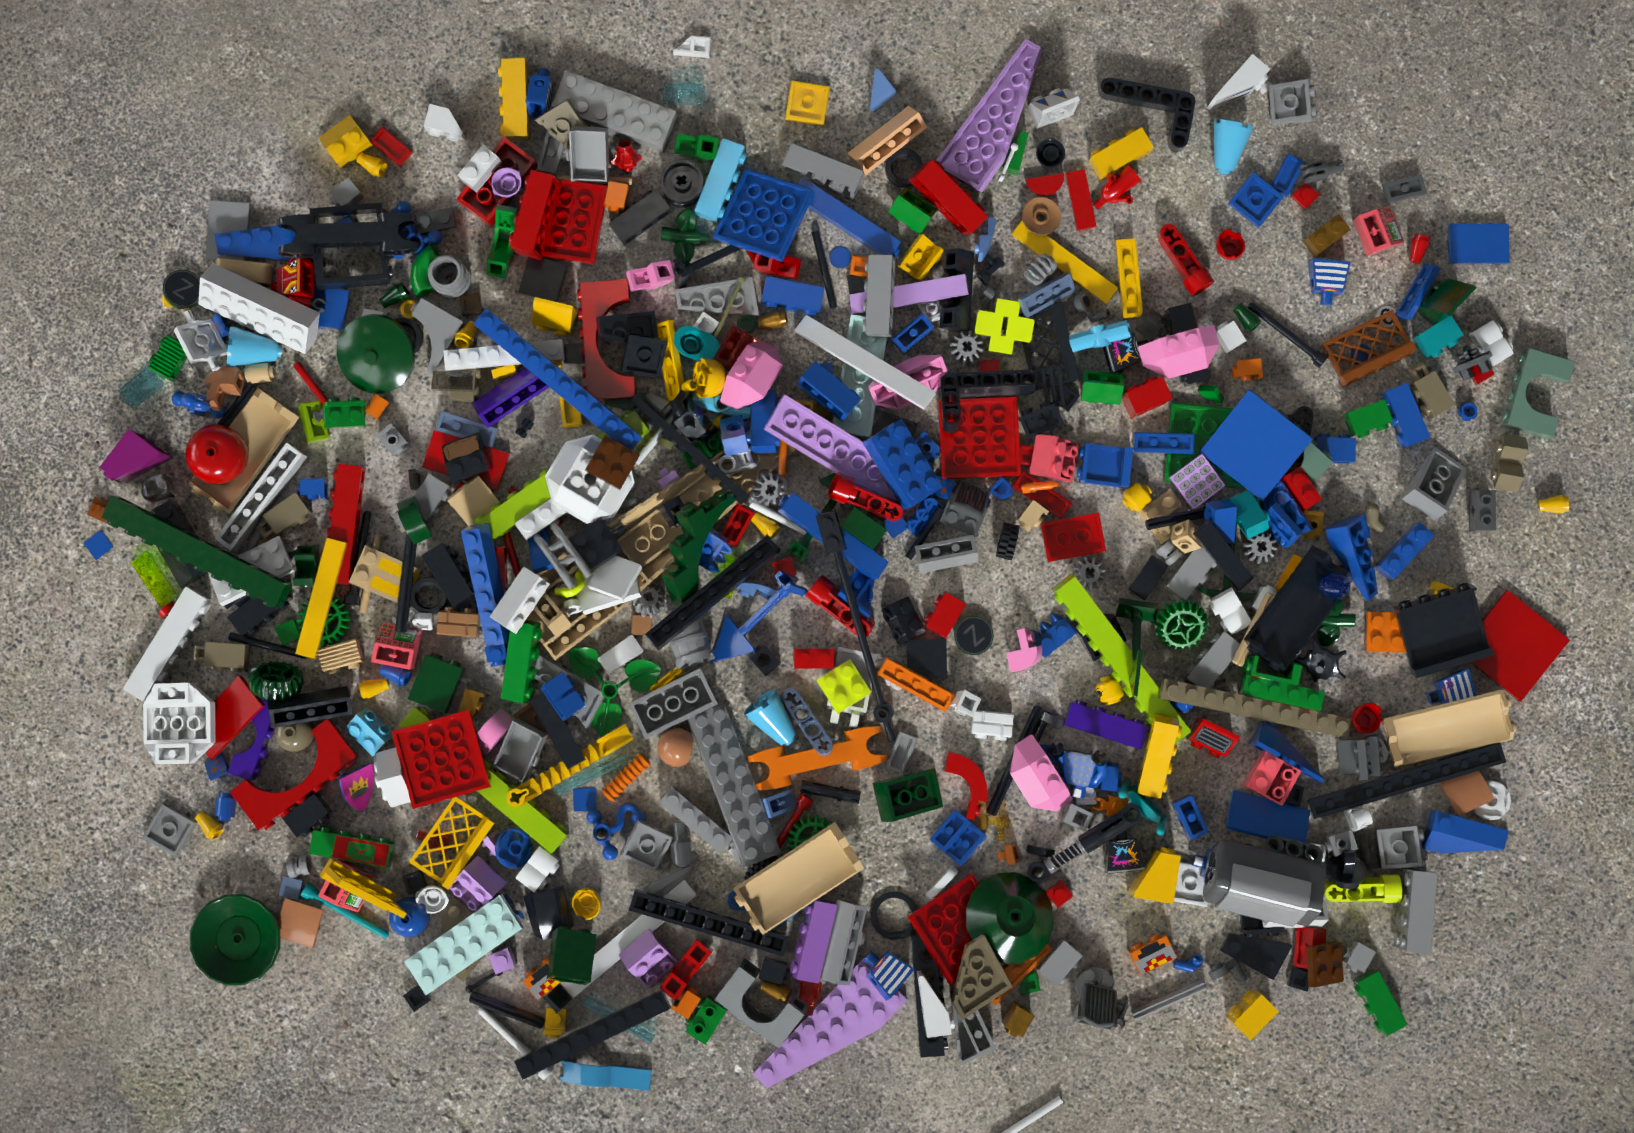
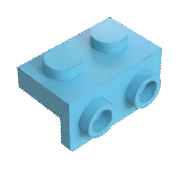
M367 707L356 714L345 728L372 756L376 755L385 743L393 737L389 727Z

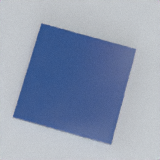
M745 168L724 215L715 230L713 238L717 241L783 262L815 191Z
M1249 389L1201 449L1200 453L1263 501L1313 440V437Z

